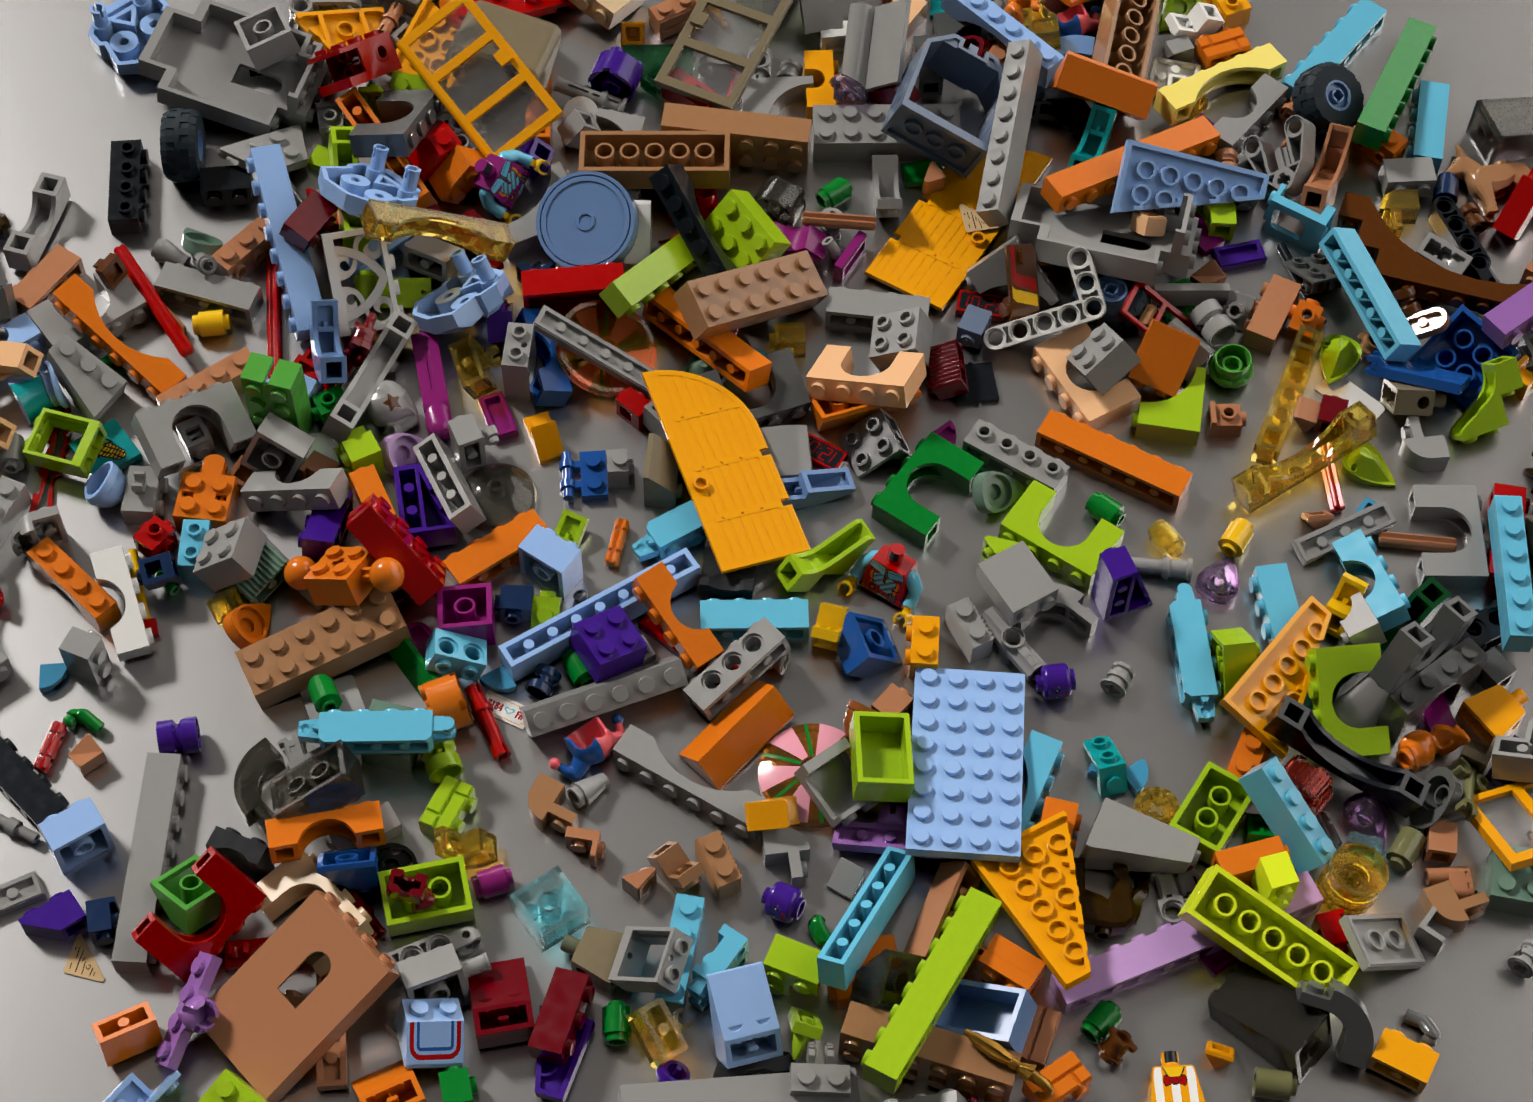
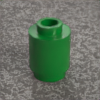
M837 177L819 188L815 194V199L822 210L829 207L836 208L852 197L853 188L847 179Z
M1094 492L1085 505V510L1089 512L1091 517L1097 521L1103 518L1117 527L1126 516V513H1124L1125 507L1104 493Z
M573 648L563 654L562 665L575 687L578 688L595 682Z
M317 674L309 680L307 690L318 713L340 708L342 699L332 678L326 674Z
M609 1001L608 1005L602 1008V1036L605 1038L607 1045H626L629 1043V1037L632 1036L631 1007L625 1005V1001Z
M1100 1000L1082 1021L1081 1033L1094 1044L1105 1041L1110 1035L1107 1029L1110 1026L1116 1028L1123 1020L1120 1014L1122 1012L1120 1007L1111 1000L1107 1002Z

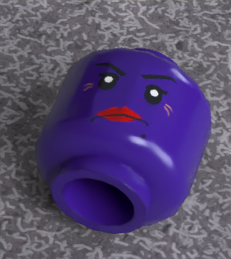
M1065 663L1043 665L1040 668V675L1035 676L1036 691L1042 692L1046 700L1068 698L1072 690H1076L1073 668L1069 669Z
M780 881L776 882L772 888L767 887L765 889L761 903L765 904L764 911L768 917L783 923H790L794 919L798 920L801 917L806 899L803 898L801 889Z

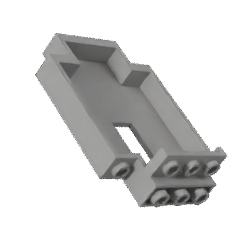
M201 0L194 15L169 6L165 7L138 59L139 74L160 81L157 86V102L174 108L194 109L203 118L256 136L277 131L280 123L289 126L299 124L301 129L305 131L309 122H314L317 114L316 103L323 102L325 98L320 97L317 88L332 83L333 78L325 59L310 65L306 61L316 57L314 52L323 49L322 43L314 41L312 44V34L290 27L301 52L257 71L234 24L235 21L250 15V13L212 0ZM239 67H243L277 79L281 83L282 88L275 94H266L234 83L233 79Z
M1022 182L1011 216L1007 241L1018 235L1023 244L1034 243L1036 261L1069 268L1067 261L1068 253L1074 247L1080 246L1090 252L1097 274L1153 285L1154 277L1160 276L1161 273L1186 278L1188 269H1193L1202 230L1197 228L1199 218L1194 217L1197 206L1192 204L1194 195L1184 193L1179 214L1174 213L1175 210L1170 208L1144 210L1157 213L1167 219L1164 236L1155 237L1143 236L1130 230L1133 212L1110 213L1114 193L1106 194L1090 203L1086 202L1072 210H1066L1057 214L1040 194L1041 185ZM1102 234L1144 242L1150 248L1148 250H1135L1102 243L1101 238ZM1081 251L1076 252L1072 258L1073 263L1077 266L1083 265L1087 259L1086 254Z

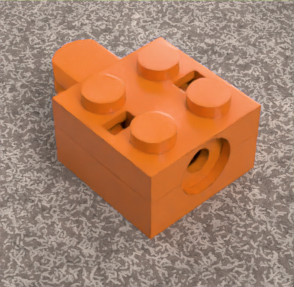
M211 454L206 456L200 472L183 471L172 514L177 532L181 533L183 519L210 520L212 529L234 521L240 489L236 476L227 475V463L221 455Z
M996 933L987 947L982 945L970 967L976 970L974 981L1027 989L1033 998L1042 984L1046 964L1041 959Z

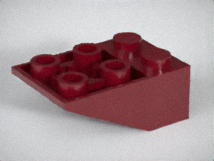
M524 957L490 963L492 970L469 977L468 984L478 1049L529 1041L535 1024Z

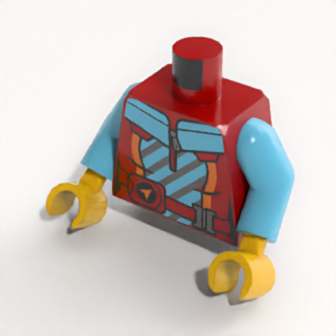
M893 543L891 546L884 545L880 550L873 549L860 556L849 572L851 574L849 578L840 581L837 585V590L844 583L848 584L850 590L845 595L848 596L855 591L856 580H860L859 585L899 608H903V611L894 614L893 623H899L901 616H903L905 619L904 628L912 624L913 615L911 610H915L923 591V586L917 573L918 563L916 560L905 555L906 548L904 545Z

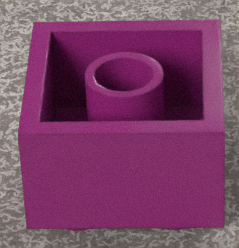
M491 582L447 586L437 591V628L487 640V646L496 645L494 595Z

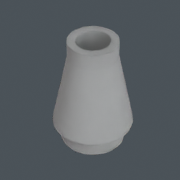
M158 239L151 251V256L155 258V261L163 264L165 262L180 263L188 267L191 257L183 253L168 239Z
M600 772L597 775L572 783L571 788L567 790L568 797L576 808L588 807L610 786V781L603 772Z

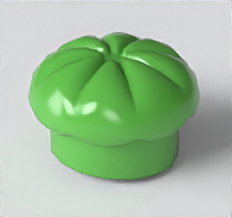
M1237 344L1221 347L1212 355L1208 362V371L1211 379L1219 386L1228 389H1237L1245 386L1254 374L1251 353L1245 347Z

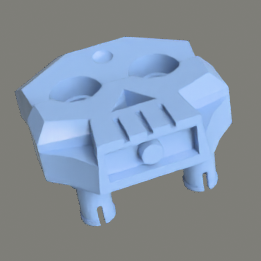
M116 0L105 7L103 3L95 2L96 10L93 4L90 6L92 24L88 33L92 48L102 59L110 61L119 75L139 74L138 59L165 7L169 6V4L165 0Z
M374 144L370 164L352 163L347 164V166H321L318 185L320 194L349 215L378 223L386 220L398 222L412 218L421 192L417 188L421 169L414 165H406L403 178L390 169L385 168L389 147L382 144Z
M462 248L453 251L449 255L458 273L442 283L441 287L414 302L412 315L415 321L418 322L417 325L420 330L437 335L449 334L472 327L482 316L487 318L499 310L504 302L503 299L514 293L505 272L492 268L486 255L482 254L475 257L471 263L465 250Z

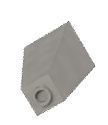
M1105 797L1078 858L1085 859V869L1112 870L1113 864L1117 863L1127 865L1128 871L1185 874L1190 865L1195 867L1201 851L1197 847L1200 839Z

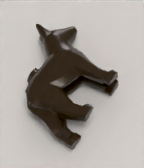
M1074 857L1084 932L1094 933L1096 938L1103 940L1110 939L1112 936L1124 935L1137 924L1142 904L1149 893L1150 876H1134L1133 883L1135 887L1132 888L1127 865L1114 863L1112 870L1116 874L1117 883L1107 899L1100 894L1085 889V859Z

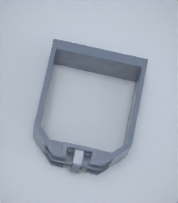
M956 33L927 38L905 68L902 81L899 83L881 132L960 176L967 178L988 151L1003 67L998 57L989 52H986L983 58L978 56L979 48L973 44H970L968 49L964 48L963 45L966 39ZM922 67L930 68L937 72V75L965 91L967 89L977 95L985 114L976 137L909 100Z

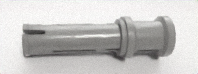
M561 76L557 77L553 91L573 98L577 96L587 97L596 104L597 108L611 109L624 113L628 98L621 99L615 97L606 90L599 92L564 79Z
M1131 556L1140 574L1161 575V578H1164V580H1168L1169 577L1186 579L1187 582H1191L1193 558L1178 560L1171 559L1170 556L1163 557V559Z

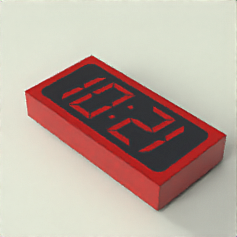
M960 289L955 315L963 316L968 304L991 311V321L1005 323L999 314V304L1002 303L1005 297Z
M809 433L812 465L819 469L841 468L848 458V452Z

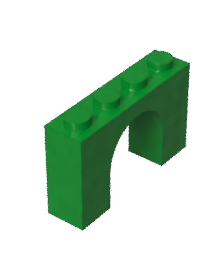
M931 432L926 439L922 438L918 442L914 454L904 459L900 471L896 475L892 474L889 477L886 488L882 493L877 492L871 501L872 518L924 549L939 531L940 516L921 506L911 498L908 493L910 485L922 478L935 477L969 494L972 490L974 478L977 474L983 472L984 462Z

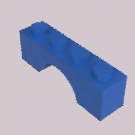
M522 308L514 323L533 324L541 309ZM535 331L537 355L542 360L544 366L538 369L530 383L535 406L564 407L568 398L573 393V384L569 380L567 373L568 366H560L559 363L566 361L562 353L555 352V342Z

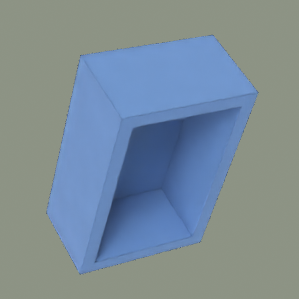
M962 979L935 1027L961 1035L968 1028L972 1032L975 1031L994 1040L1006 1049L1022 1053L1038 1006L1027 989Z

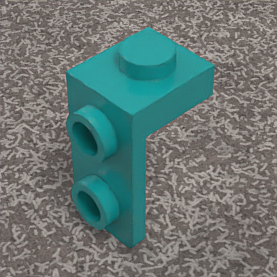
M1097 736L1091 740L1083 741V747L1096 767L1097 788L1100 796L1105 797L1128 792L1126 762L1109 736Z

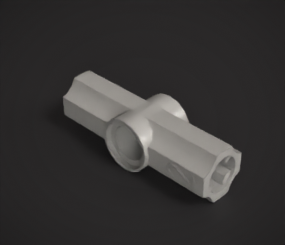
M991 606L983 612L981 619H984L983 623H986V627L992 632L991 636H994V642L999 647L1000 655L1004 659L1011 661L1021 674H1025L1027 681L1035 680V676L1040 675V668L1047 664L1025 640L1023 630L1013 625L1010 626L997 606ZM1007 642H1015L1017 645H1009Z

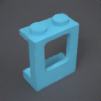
M1282 183L1277 191L1273 190L1267 200L1269 206L1263 216V219L1266 220L1263 230L1311 254L1319 253L1321 250L1319 242L1330 231L1336 208L1327 204L1322 214H1318L1285 198L1284 194L1287 185ZM1280 211L1305 224L1302 236L1274 223Z

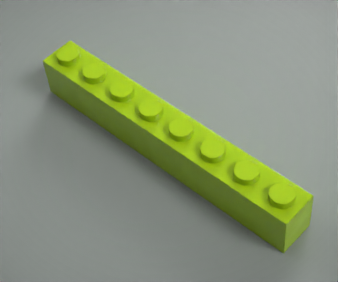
M973 887L969 889L966 896L960 895L954 907L956 911L954 916H948L942 926V936L940 939L934 938L928 950L930 954L928 959H922L915 971L916 979L913 983L909 981L906 984L901 995L903 1000L900 1005L895 1003L888 1016L890 1022L887 1027L881 1026L874 1039L875 1047L873 1050H866L860 1063L863 1066V1080L893 1095L895 1094L999 918L1002 901Z

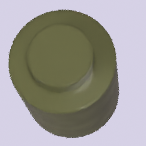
M1409 826L1402 827L1386 854L1389 865L1397 871L1411 870L1426 844V837L1415 828Z
M1255 1067L1252 1082L1253 1097L1289 1101L1290 1096L1296 1095L1297 1078H1292V1072Z

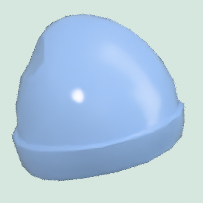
M112 461L104 463L90 476L85 484L84 495L86 500L91 505L99 508H108L119 504L124 496L127 481L125 475L122 474V471Z

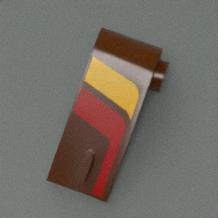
M1034 243L1004 245L1008 297H1005L1002 303L999 304V314L1005 322L1040 312Z

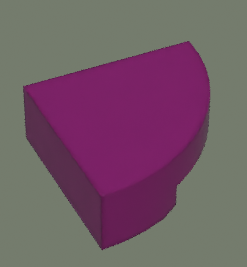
M951 420L933 431L952 444H956V428Z

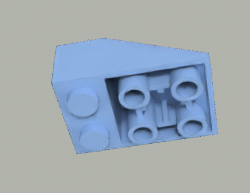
M763 962L707 974L706 979L716 1057L727 1069L782 1056L780 1026Z

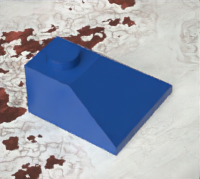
M853 612L846 614L837 649L841 667L846 675L866 678L903 665L884 619Z
M376 846L362 849L352 848L319 852L317 861L318 874L350 890L357 889L358 892H369L374 890V887H379Z

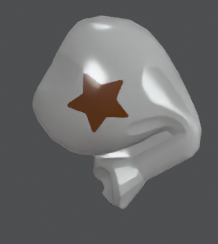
M382 381L365 413L368 419L376 426L385 427L384 432L387 435L404 433L418 425L419 413L407 391L394 381Z

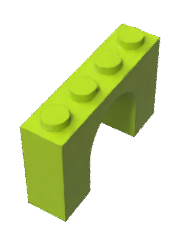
M1033 480L1000 523L998 538L1015 542L1024 541L1036 559L1045 564L1051 571L1060 573L1069 578L1075 585L1083 586L1089 590L1094 582L1100 553L1110 547H1120L1125 531L1102 518L1082 543L1075 546L1053 544L1043 536L1039 525L1054 507L1056 492Z
M1380 643L1307 649L1308 655L1305 656V667L1310 674L1308 695L1312 699L1313 710L1311 711L1319 723L1336 740L1362 756L1391 754L1388 726L1350 727L1337 717L1332 704L1334 689L1343 677L1352 673L1372 671L1381 658Z

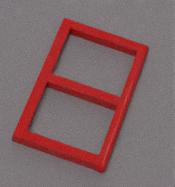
M1135 282L1122 308L1119 310L1120 314L1146 333L1147 327L1128 312L1140 287L1160 304L1153 319L1160 321L1166 309L1191 330L1194 327L1189 318L1145 283Z

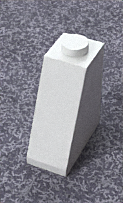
M634 200L639 215V230L633 248L624 259L625 273L651 254V200Z

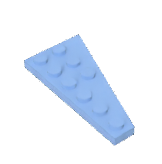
M1128 139L1125 142L1110 213L1181 207L1184 193L1194 195L1192 204L1197 206L1265 199L1270 175Z

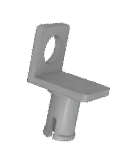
M1231 290L1223 314L1231 318L1237 327L1236 329L1242 330L1244 322L1249 317L1253 304L1258 298L1237 290Z

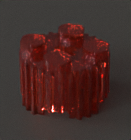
M1303 755L1293 756L1284 768L1312 813L1317 816L1334 796L1333 787L1331 786L1334 779L1321 766L1315 768L1313 764L1310 765L1309 762H1305L1307 758L1303 757Z

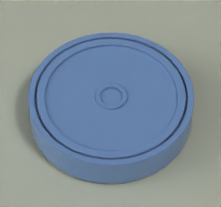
M580 171L559 179L544 194L537 210L536 231L540 244L547 255L561 267L598 265L609 262L620 263L629 254L637 239L639 215L633 198L618 181L600 172Z

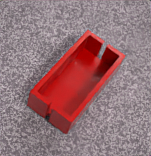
M623 262L521 271L524 308L542 309L546 305L575 322L577 319L573 314L574 310L588 305H595L596 320L604 319L607 304L599 296V293L624 274ZM609 308L608 319L617 318Z
M373 493L349 513L346 528L376 560L383 557H391L400 562L405 573L401 587L421 606L445 585L446 571L444 569L446 566L438 556L432 557L426 550L428 546L419 536L414 537L408 531L410 527L402 517L398 516L396 518L392 514L389 503L382 496L378 498Z

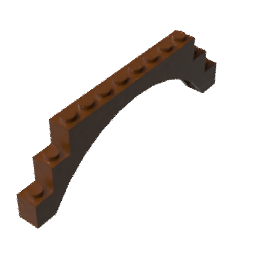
M1350 192L1345 193L1338 214L1337 227L1356 230L1391 292L1414 285L1416 290L1415 298L1427 300L1431 303L1449 305L1457 309L1463 304L1469 310L1485 315L1528 285L1477 280L1449 271L1423 258L1403 243L1387 226L1372 202L1371 197Z

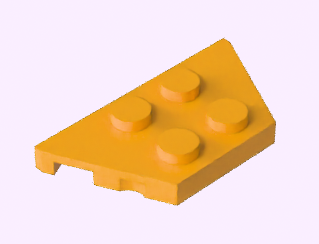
M384 7L297 12L294 15V22L304 32L312 34L313 41L322 43L323 49L328 47L329 51H332L330 48L332 45L345 41L347 46V40L360 35L362 39H365L363 34L377 29L384 12Z

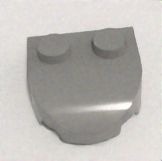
M57 505L42 507L36 511L26 513L16 522L12 530L11 545L13 552L17 556H20L22 553L27 554L26 552L47 536L56 545L69 542Z

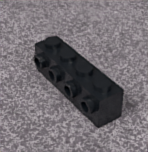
M141 139L111 141L108 223L112 235L142 234L143 223H147L146 209L143 208V203H147V190L144 188V184H148V172L145 169V164H149L148 150L143 149Z

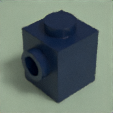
M501 584L500 595H495L494 609L499 611L500 621L510 624H517L519 622L531 623L533 586Z

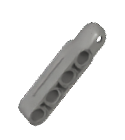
M466 926L447 934L438 933L389 952L387 955L397 963L408 957L452 943L458 959H462L472 955L482 942V937L477 928ZM472 943V947H471V948H469V949L465 948L467 945H469V944ZM396 964V965L394 966V969L399 973L398 968H397V964ZM400 976L385 992L403 986Z

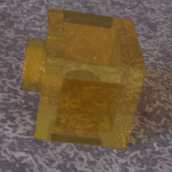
M805 322L774 323V333H769V348L774 349L775 352L790 347L794 358H805Z

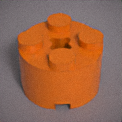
M455 672L418 686L422 700L425 701L427 707L425 709L433 710L434 716H450L455 720L456 730L473 724L469 706Z

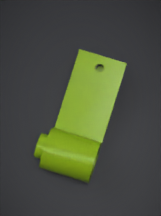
M359 271V275L354 276V289L359 291L366 300L375 288L379 276L374 275V271ZM393 278V280L398 279L400 295H396L398 305H403V309H413L415 301L432 292V278ZM386 284L381 296L390 298L388 284ZM354 295V302L356 301L358 307L361 303L357 296ZM383 303L379 309H390L388 304Z

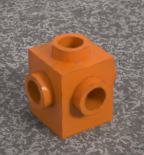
M1307 298L1306 301L1300 299L1298 305L1293 304L1287 317L1291 319L1288 325V332L1312 341L1316 330H1322L1327 318L1323 316L1324 308L1320 307L1321 303Z

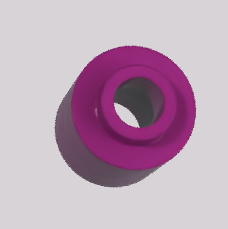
M503 864L476 872L477 875L470 877L477 899L482 897L488 899L511 891L509 885L515 884L510 867L504 869Z

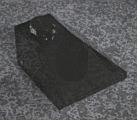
M890 949L883 950L857 970L852 984L850 1000L874 1008L891 1011L895 1003L900 1005L903 998L901 995L906 984L909 981L914 982L917 977L915 975L917 966L922 959L926 960V957Z

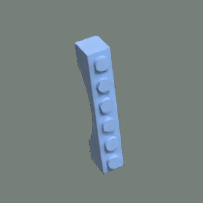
M941 0V8L954 19L973 23L984 28L997 37L1006 47H1008V42L1031 39L1043 54L1038 84L1043 88L1048 87L1049 82L1064 58L1063 55L991 0Z

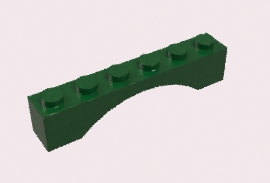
M1432 576L1408 597L1411 607L1407 610L1411 619L1384 632L1387 642L1380 645L1381 656L1401 628L1413 621H1416L1424 628L1432 621L1441 606L1449 601L1451 593ZM1371 671L1352 673L1343 677L1334 689L1332 701H1337Z

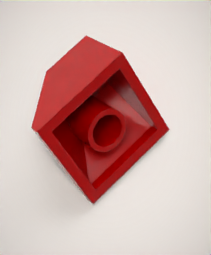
M439 119L410 156L406 158L411 165L421 169L419 177L425 182L456 145H463L451 127Z

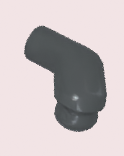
M1407 1009L1403 1022L1421 1029L1424 1032L1422 1043L1434 1047L1437 1044V1040L1441 1038V1032L1430 1017Z

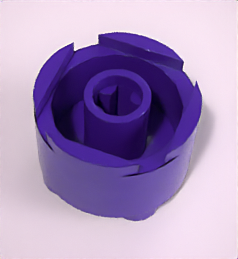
M613 46L610 50H605L598 55L589 75L588 83L590 82V88L599 92H602V90L609 91V94L621 99L628 98L627 103H629L633 99L642 78L644 65L641 61L625 53L622 48Z

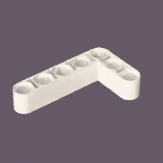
M1079 246L1071 249L1067 256L1079 300L991 327L984 334L985 345L989 349L1001 350L1102 318L1107 310L1106 302L1090 252L1084 247ZM1079 251L1084 252L1087 257L1086 262L1081 266L1075 265L1072 259L1073 255ZM1090 276L1094 280V286L1092 289L1085 291L1080 287V281L1083 277ZM1091 301H1099L1102 307L1101 312L1097 315H1091L1087 309L1088 304ZM1068 308H1073L1077 313V317L1072 323H1067L1063 319V312ZM1043 316H1048L1052 320L1051 328L1046 331L1041 330L1038 326L1039 319ZM1022 323L1027 327V334L1023 338H1017L1014 334V328ZM994 331H999L1003 336L1002 343L998 346L992 345L989 339Z

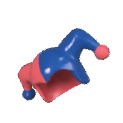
M1082 3L1058 14L1049 13L1048 18L1054 30L1052 36L1047 37L1043 35L1041 29H1035L1033 33L1048 43L1051 40L1067 35H1085L1086 33L1096 32L1100 22L1099 13L1101 9L1097 5L1092 6L1090 10L1092 18Z
M614 714L612 716V722L615 724L614 732H610L600 718L595 716L582 727L563 738L567 748L573 755L571 765H564L558 758H552L549 761V767L553 770H558L572 781H579L591 765L604 761L610 755L614 746L625 732L622 724L623 716L621 714Z

